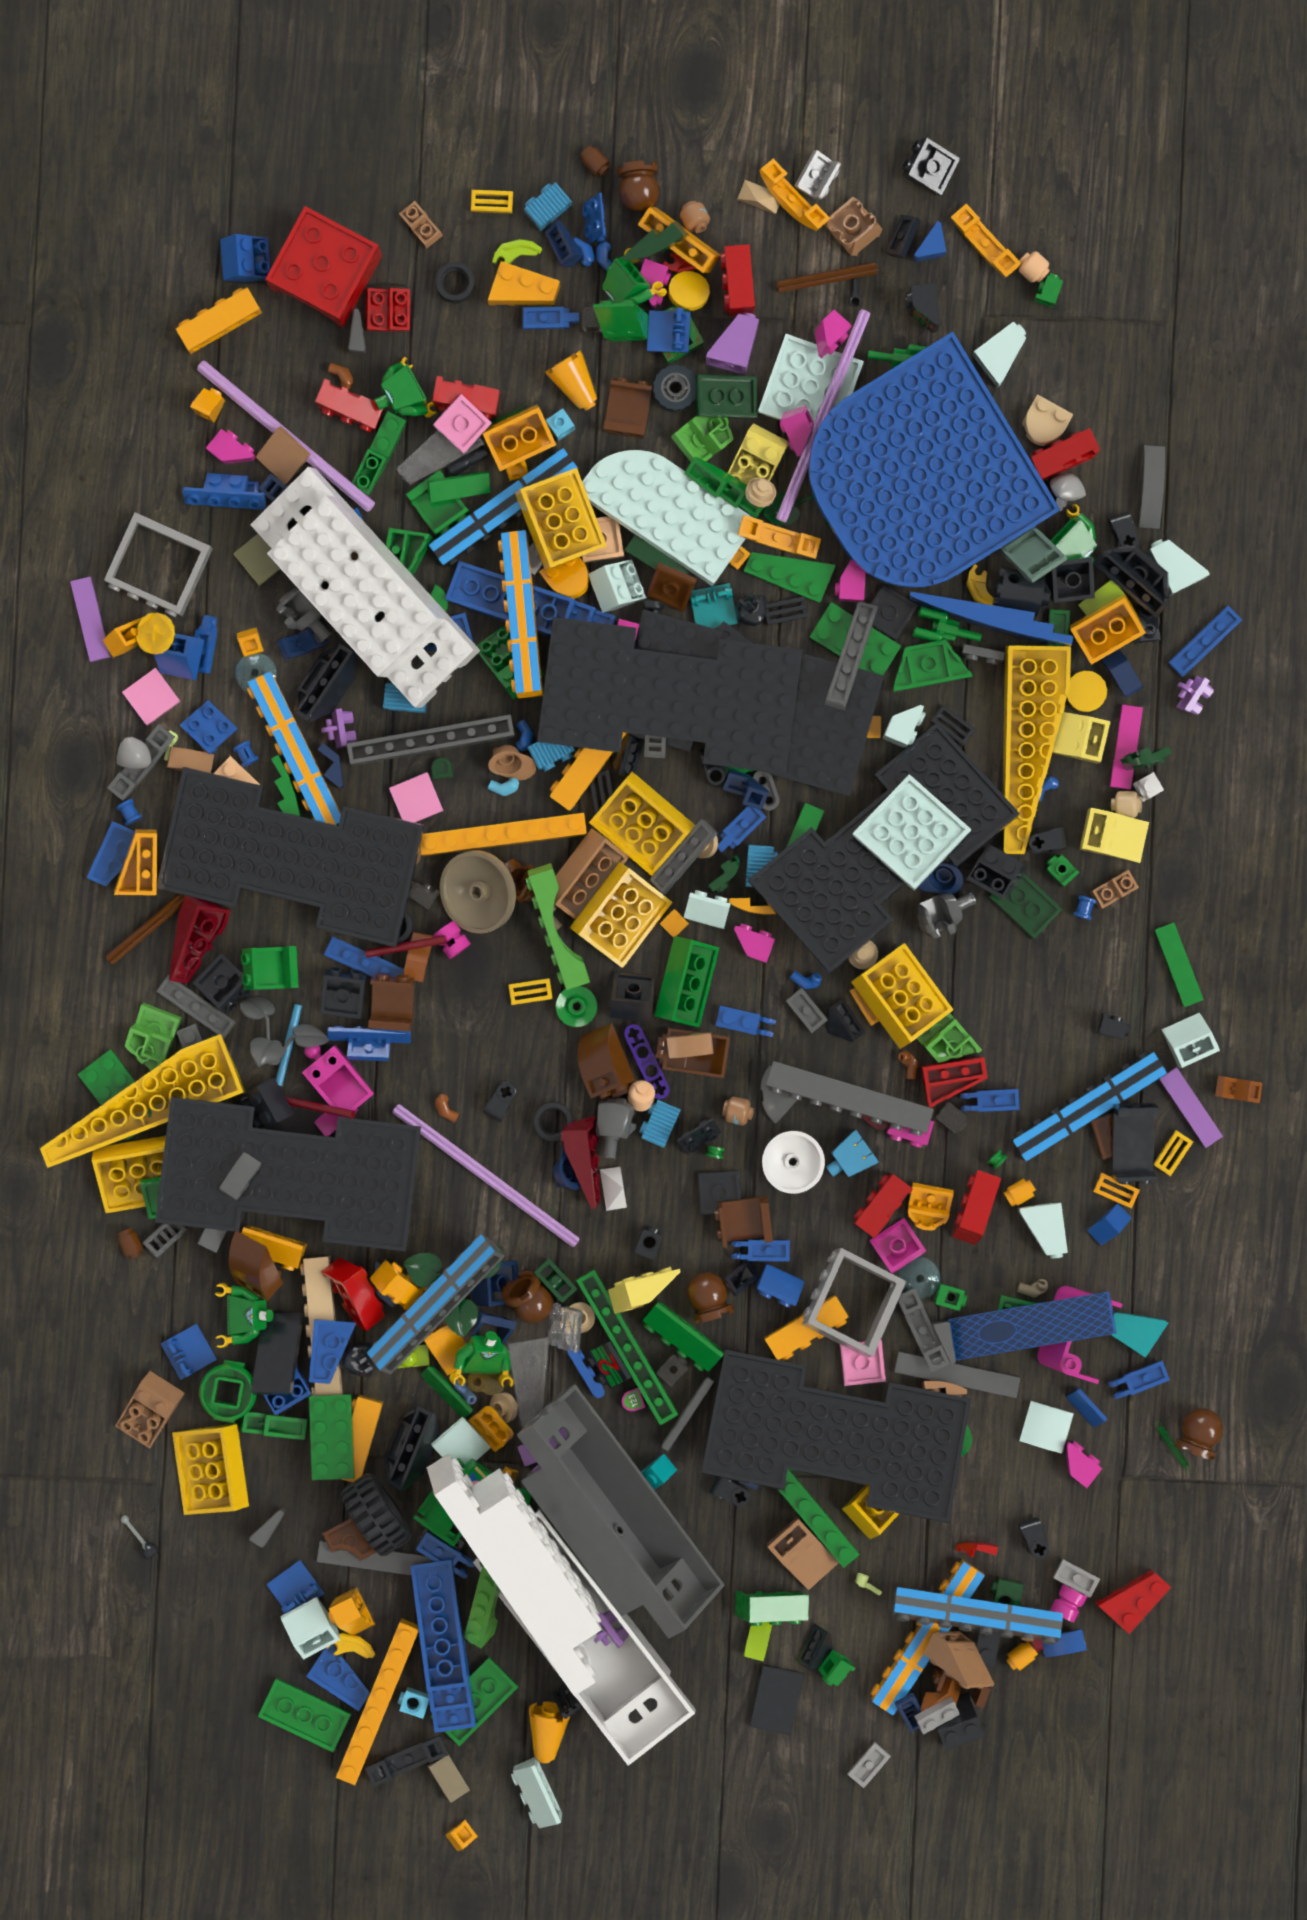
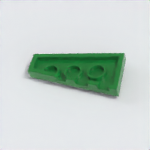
M752 552L744 573L820 604L836 565Z

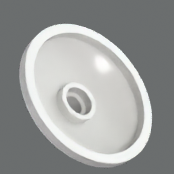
M787 1131L774 1137L766 1146L762 1157V1167L767 1180L775 1188L786 1193H801L812 1188L821 1178L825 1166L824 1154L818 1142L808 1134L799 1131ZM790 1158L797 1160L794 1166L789 1164Z

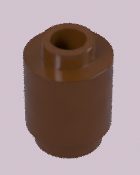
M590 145L581 153L582 163L595 177L599 175L602 177L609 171L610 161L597 148H593Z
M133 1228L117 1233L119 1238L117 1241L124 1258L129 1256L131 1260L141 1256L140 1251L144 1249L137 1232H134Z

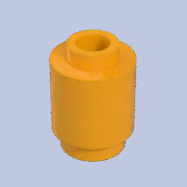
M1023 1178L1008 1187L1004 1195L1012 1207L1015 1205L1019 1206L1034 1197L1033 1192L1036 1189L1030 1180L1025 1181Z
M1028 1641L1024 1644L1022 1642L1007 1654L1009 1658L1006 1661L1013 1670L1017 1668L1021 1671L1035 1660L1034 1657L1038 1653Z

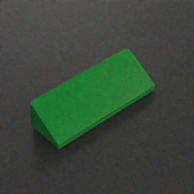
M430 1364L421 1373V1377L460 1417L465 1418L474 1410V1407L465 1401L454 1389V1386L433 1365Z

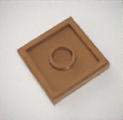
M280 426L263 446L256 458L283 484L287 485L311 454Z

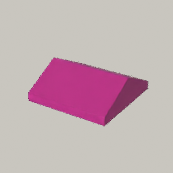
M905 1218L878 1234L876 1238L869 1240L891 1274L926 1252V1249Z

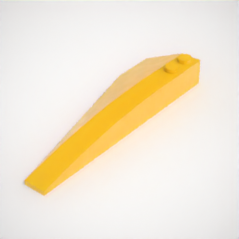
M1005 646L1003 795L1020 813L1015 820L1003 829V852L1006 854H1025L1042 786L1046 778L1056 735L1058 734L1059 724L1070 690L1071 647Z

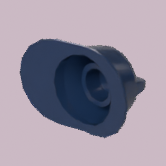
M942 861L918 888L927 892L952 894L962 887L963 875L951 862Z
M563 1147L560 1160L553 1168V1176L557 1182V1187H569L573 1190L580 1189L581 1185Z

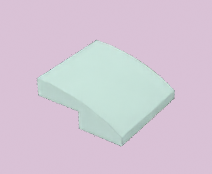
M1031 1401L1020 1441L1063 1453L1074 1413Z
M463 1417L431 1444L442 1457L449 1454L452 1459L460 1458L464 1464L471 1459L478 1460L491 1448L483 1437L477 1433L475 1428Z

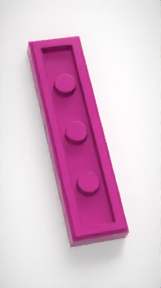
M1122 705L1109 787L1131 790L1134 770H1126L1120 759L1129 753L1137 751L1143 712L1142 707Z

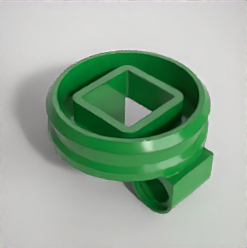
M225 1359L223 1364L214 1367L204 1376L200 1384L199 1397L205 1411L214 1417L213 1420L235 1423L237 1419L243 1417L253 1407L257 1395L251 1393L253 1376L246 1370V1363ZM219 1380L240 1383L237 1403L216 1401Z

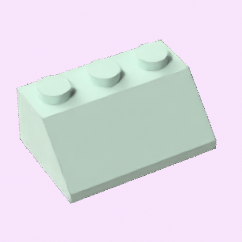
M533 1757L514 1766L511 1776L516 1786L519 1785L522 1790L520 1796L524 1805L528 1804L531 1810L528 1813L532 1823H537L538 1828L561 1823V1809L538 1759Z

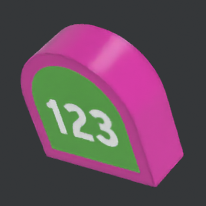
M638 1387L628 1390L622 1397V1405L628 1411L645 1408Z

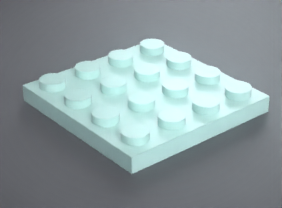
M785 334L758 413L781 421L783 413L806 405L815 423L842 353L834 351L833 354L829 355L827 353L821 359L818 356L817 344ZM856 358L852 359L833 408L853 393L864 361Z
M909 774L855 830L852 836L910 888L915 890L971 832V829Z

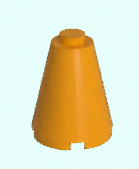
M581 350L576 355L574 353L556 364L553 368L545 371L547 376L579 409L584 408L586 411L596 405L594 401L597 399Z
M543 1702L542 1706H537V1703H533L529 1707V1718L534 1757L540 1763H550L556 1757L570 1716L564 1719L555 1702Z

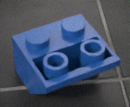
M233 234L220 239L223 280L249 282L266 279L271 269L268 238Z
M175 633L173 643L169 649L162 654H154L159 672L196 681L204 640Z
M766 1263L756 1287L759 1289L760 1295L769 1299L771 1296L778 1298V1303L790 1307L791 1304L796 1306L805 1281Z
M297 1364L292 1395L263 1396L273 1413L277 1415L310 1396L311 1391L304 1374Z

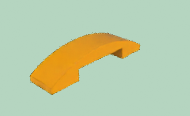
M774 159L759 170L764 183L774 198L800 223L817 231L830 220V217L817 204L811 206L784 178L787 172Z
M967 204L951 216L952 221L965 238L1002 276L1008 277L1021 265V262L1008 248L1005 249L980 222V218Z
M743 515L738 531V536L812 559H816L821 541L820 538L764 523L762 520Z
M729 898V903L740 910L762 915L776 914L770 906H750V898Z

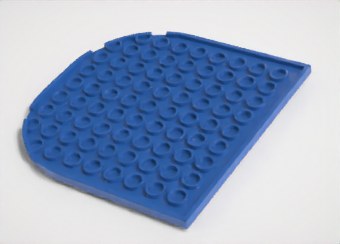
M954 332L949 333L839 402L823 419L811 445L809 480L812 493L821 513L848 556L856 565L872 577L891 585L917 588L944 582L1060 511V508Z

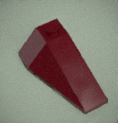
M191 896L184 897L178 914L169 974L170 981L188 984L201 965V959L206 951L212 949L214 939L225 930L231 913L230 909L207 900Z
M597 1116L568 1123L563 1131H561V1142L564 1143L567 1157L591 1209H595L600 1202V1175L596 1173L598 1163L600 1162V1155L596 1154V1143H599V1137L596 1136Z

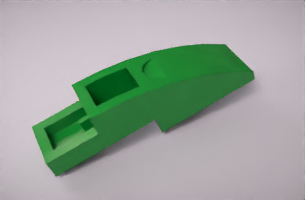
M387 411L372 445L367 450L352 481V484L367 495H370L384 471L407 422L406 419L391 411Z

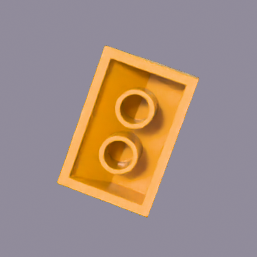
M538 405L488 427L482 433L499 471L556 445Z
M1125 593L1070 625L1071 632L1091 665L1146 633Z
M251 1225L243 1227L242 1234L266 1246L273 1262L281 1263L282 1268L294 1271V1268H300L307 1243Z

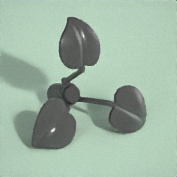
M257 996L241 999L240 1010L246 1017L251 1019H261L264 1017L266 1038L258 1037L250 1043L251 1055L258 1067L266 1063L278 1065L284 1053H286L287 1047L293 1040L302 1047H315L329 1042L328 1037L317 1027L301 1024L294 1027V1035H291L285 1045L282 1046L281 1042L270 1040L268 1015L274 1014V1005L269 1000Z

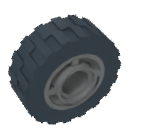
M676 364L661 369L656 375L652 386L656 403L662 406L661 408L664 410L667 409L670 412H680L691 406L696 399V379L692 371L686 369L685 366H678ZM673 383H677L681 387V391L677 394L670 391L669 387Z

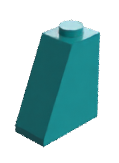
M1113 1311L1117 1334L1111 1335L1146 1358L1168 1325V1322L1159 1318Z

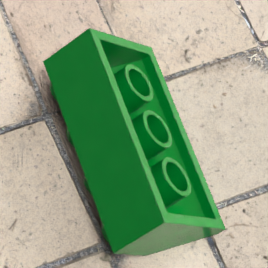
M674 936L654 1017L700 1028L719 947Z
M659 1300L654 1303L642 1319L645 1322L643 1326L651 1333H654V1331L658 1332L661 1335L660 1339L665 1344L670 1346L672 1343L678 1348L676 1352L685 1359L689 1356L694 1360L693 1365L700 1371L705 1369L709 1372L724 1355V1351Z

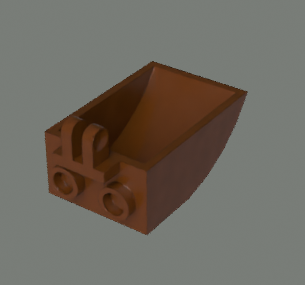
M609 1023L581 1036L578 1044V1064L590 1099L596 1096L602 1099L610 1095L616 1098L628 1093L631 1086L630 1082L635 1081V1078L613 1024Z
M668 1028V1032H663V1038L658 1037L655 1058H660L659 1064L663 1065L662 1069L724 1078L730 1037L711 1034L713 1054L682 1058H669L667 1037L690 1035L699 1032Z
M235 1230L229 1250L231 1274L238 1286H242L258 1297L268 1301L283 1284L280 1277L282 1271L276 1268L266 1246Z

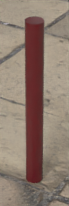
M443 935L399 943L397 947L388 945L367 949L365 954L369 958L445 944L447 939Z
M285 1096L290 1106L351 1119L355 1117L354 1110Z

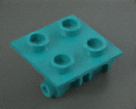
M730 583L692 591L690 598L696 624L711 628H718L723 621L728 625L738 624Z

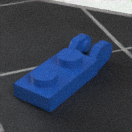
M720 1006L716 1026L753 1035L760 1034L773 1037V1032L757 1028L759 1021L773 1025L776 1024V1020L761 1017L759 1014Z
M1018 1089L960 1093V1098L963 1099L977 1097V1106L963 1105L961 1106V1111L1020 1110Z
M764 1240L732 1241L731 1244L734 1247L748 1246V1254L734 1253L731 1254V1259L790 1261V1240H773V1242L765 1243Z
M573 1346L566 1349L568 1356L592 1395L596 1398L604 1396L603 1386L593 1379L596 1375L590 1365L586 1367L582 1360L585 1357L579 1348L575 1350Z
M1160 1360L1124 1374L1123 1377L1112 1380L1108 1384L1110 1387H1116L1126 1382L1128 1389L1113 1394L1114 1399H1119L1157 1386L1170 1379L1163 1361Z
M429 1531L426 1532L416 1548L417 1551L434 1562L452 1560L454 1573L465 1579L469 1574L461 1567L456 1566L458 1560L468 1567L473 1568L475 1565L474 1561L469 1557L462 1555V1552Z

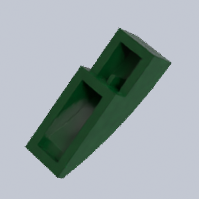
M672 222L661 233L659 230H651L622 258L624 261L657 255L681 242L688 236V233L679 222Z
M636 534L632 536L624 551L654 572L658 563H662L685 574L689 573V570Z

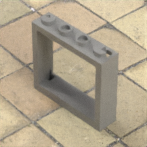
M134 513L104 581L109 583V588L117 592L120 589L127 591V596L138 601L140 597L147 600L145 604L157 609L160 606L164 608V613L176 617L177 614L183 616L213 548L138 513ZM138 525L201 552L177 606L114 578Z
M843 1248L835 1249L827 1259V1262H829L827 1269H824L819 1277L821 1282L818 1289L815 1288L812 1292L810 1307H807L803 1312L805 1314L802 1325L866 1358L873 1357L906 1281ZM843 1259L891 1283L864 1345L816 1321Z

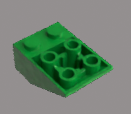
M621 300L620 303L613 304L612 301H600V304H593L602 334L609 342L648 341L649 315L633 303V301Z
M505 624L479 643L477 647L480 650L478 654L514 700L517 698V694L512 692L511 680H515L514 672L510 671L509 660H513L512 652L508 651L507 640H511L510 632H507ZM541 667V678L546 676V673Z

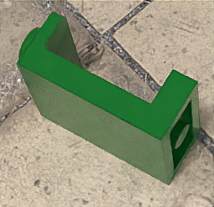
M440 470L406 494L436 537L442 536L451 529L450 527L460 523L470 514L460 498L437 502L429 501L427 481L445 478Z
M296 946L242 949L241 963L243 964L242 983L244 990L299 988Z

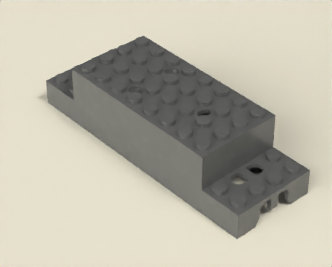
M574 1384L559 1393L517 1434L518 1438L538 1463L521 1482L619 1614L623 1616L644 1605L669 1639L685 1631L725 1585ZM560 1428L564 1429L567 1433L565 1439L558 1431ZM551 1437L557 1444L555 1448L549 1443ZM673 1579L678 1581L680 1585L679 1591L671 1583ZM664 1589H665V1590L667 1591V1593L670 1595V1597H671L670 1601H667V1600L664 1598V1596H663V1590H664Z

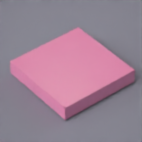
M460 394L435 421L433 426L464 454L488 428L491 422Z
M154 668L122 692L147 726L181 702L157 668Z
M428 772L389 788L402 820L416 823L443 811Z
M880 1340L874 1356L868 1358L840 1344L844 1386L886 1382L882 1340Z

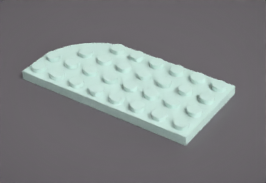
M628 450L609 455L599 461L582 481L591 505L713 586L746 540L738 536L743 515L752 516L740 508H735L720 496L715 498L685 475L684 470L658 454L642 450Z

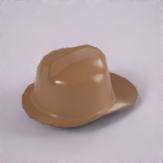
M503 745L493 748V756L488 763L492 773L507 778H516L518 781L526 780L535 774L536 763L532 758L519 753L516 747Z

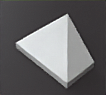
M621 1167L600 1169L606 1211L627 1208Z

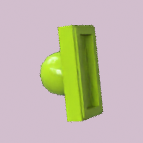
M426 1344L419 1345L398 1368L430 1365L428 1346Z

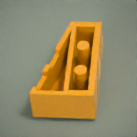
M501 261L488 298V304L554 306L560 289V281Z
M135 829L114 889V895H156L157 830Z
M385 1260L370 1277V1280L382 1295L385 1296L387 1294L394 1303L400 1304L404 1310L408 1311L415 1300L422 1296L429 1287H418L411 1281L408 1274L405 1275L402 1272L403 1268L396 1262L391 1264Z
M357 1587L336 1597L329 1607L330 1612H328V1616L333 1624L336 1623L338 1628L351 1635H355L375 1625Z

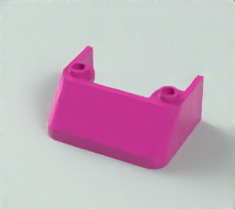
M1065 1285L1057 1289L1053 1301L1091 1295L1093 1293ZM1111 1299L1113 1306L1122 1308V1303ZM1071 1342L1039 1347L1037 1359L1042 1365L1098 1384L1099 1380L1096 1377L1080 1372L1081 1360L1078 1356L1068 1353Z

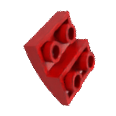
M367 288L365 331H410V289Z

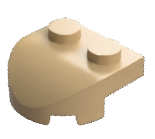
M1037 394L1023 419L1022 426L1027 433L1026 437L1031 442L1045 446L1060 439L1073 414Z

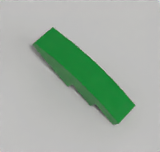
M698 457L693 458L684 473L715 498L720 496L735 508L740 506L754 518L759 517L765 508L755 506L747 500L745 496L746 484Z
M277 755L271 760L281 777L274 782L284 797V800L277 804L282 812L301 816L297 795L290 775L281 757Z

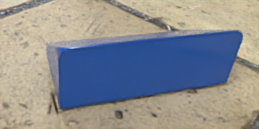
M1076 1387L1066 1396L1092 1427L1107 1421L1105 1415L1079 1387Z

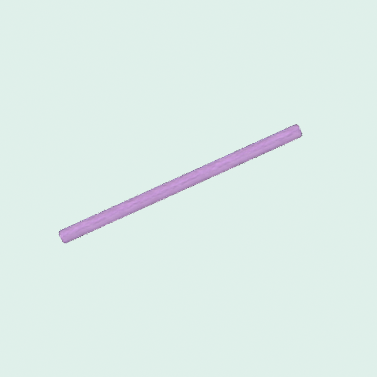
M861 309L859 311L780 506L776 519L781 522H786L809 467V455L814 436L823 419L833 408L870 317V312Z
M202 361L198 365L197 370L272 433L278 427H283L311 454L306 461L364 510L369 512L374 507L375 502L210 364Z
M398 1104L394 1108V1115L408 1125L421 1126V1135L570 1246L575 1247L579 1242V1237L403 1106Z

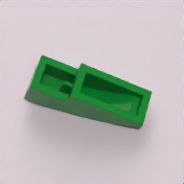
M250 1410L241 1417L240 1431L262 1434L263 1436L305 1440L307 1419Z

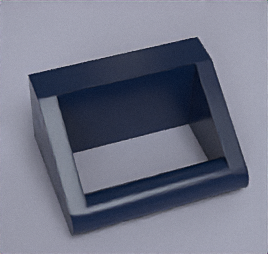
M478 1311L476 1323L463 1340L467 1343L472 1336L476 1335L483 1323L499 1326L497 1336L500 1337L501 1343L505 1344L515 1329L516 1321L504 1316Z

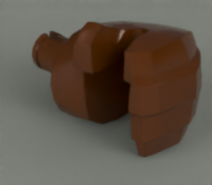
M511 859L507 863L503 862L513 878L516 889V901L520 903L532 902V897H535L533 889H528L525 878H529L527 871L535 867L531 864L523 866L517 859Z

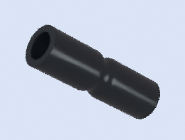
M482 446L465 457L452 462L447 467L451 475L455 476L489 456Z

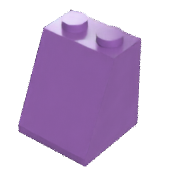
M744 312L743 315L738 314L707 352L706 365L746 375L759 319L755 318L756 316L751 313Z

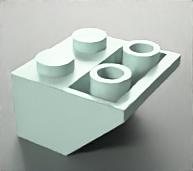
M632 560L605 565L588 574L602 613L617 610L646 598Z
M919 705L894 715L890 719L882 739L906 748L908 744H913L917 735L914 729L916 725L920 726L926 714L922 712L924 706Z
M695 890L694 894L690 893L684 919L724 929L730 903H727L726 898L715 896V899L708 898L707 893Z
M1200 1013L1162 1029L1179 1068H1183L1220 1051L1210 1028Z
M317 1597L280 1616L293 1646L303 1659L340 1640L337 1624L331 1622L328 1611Z

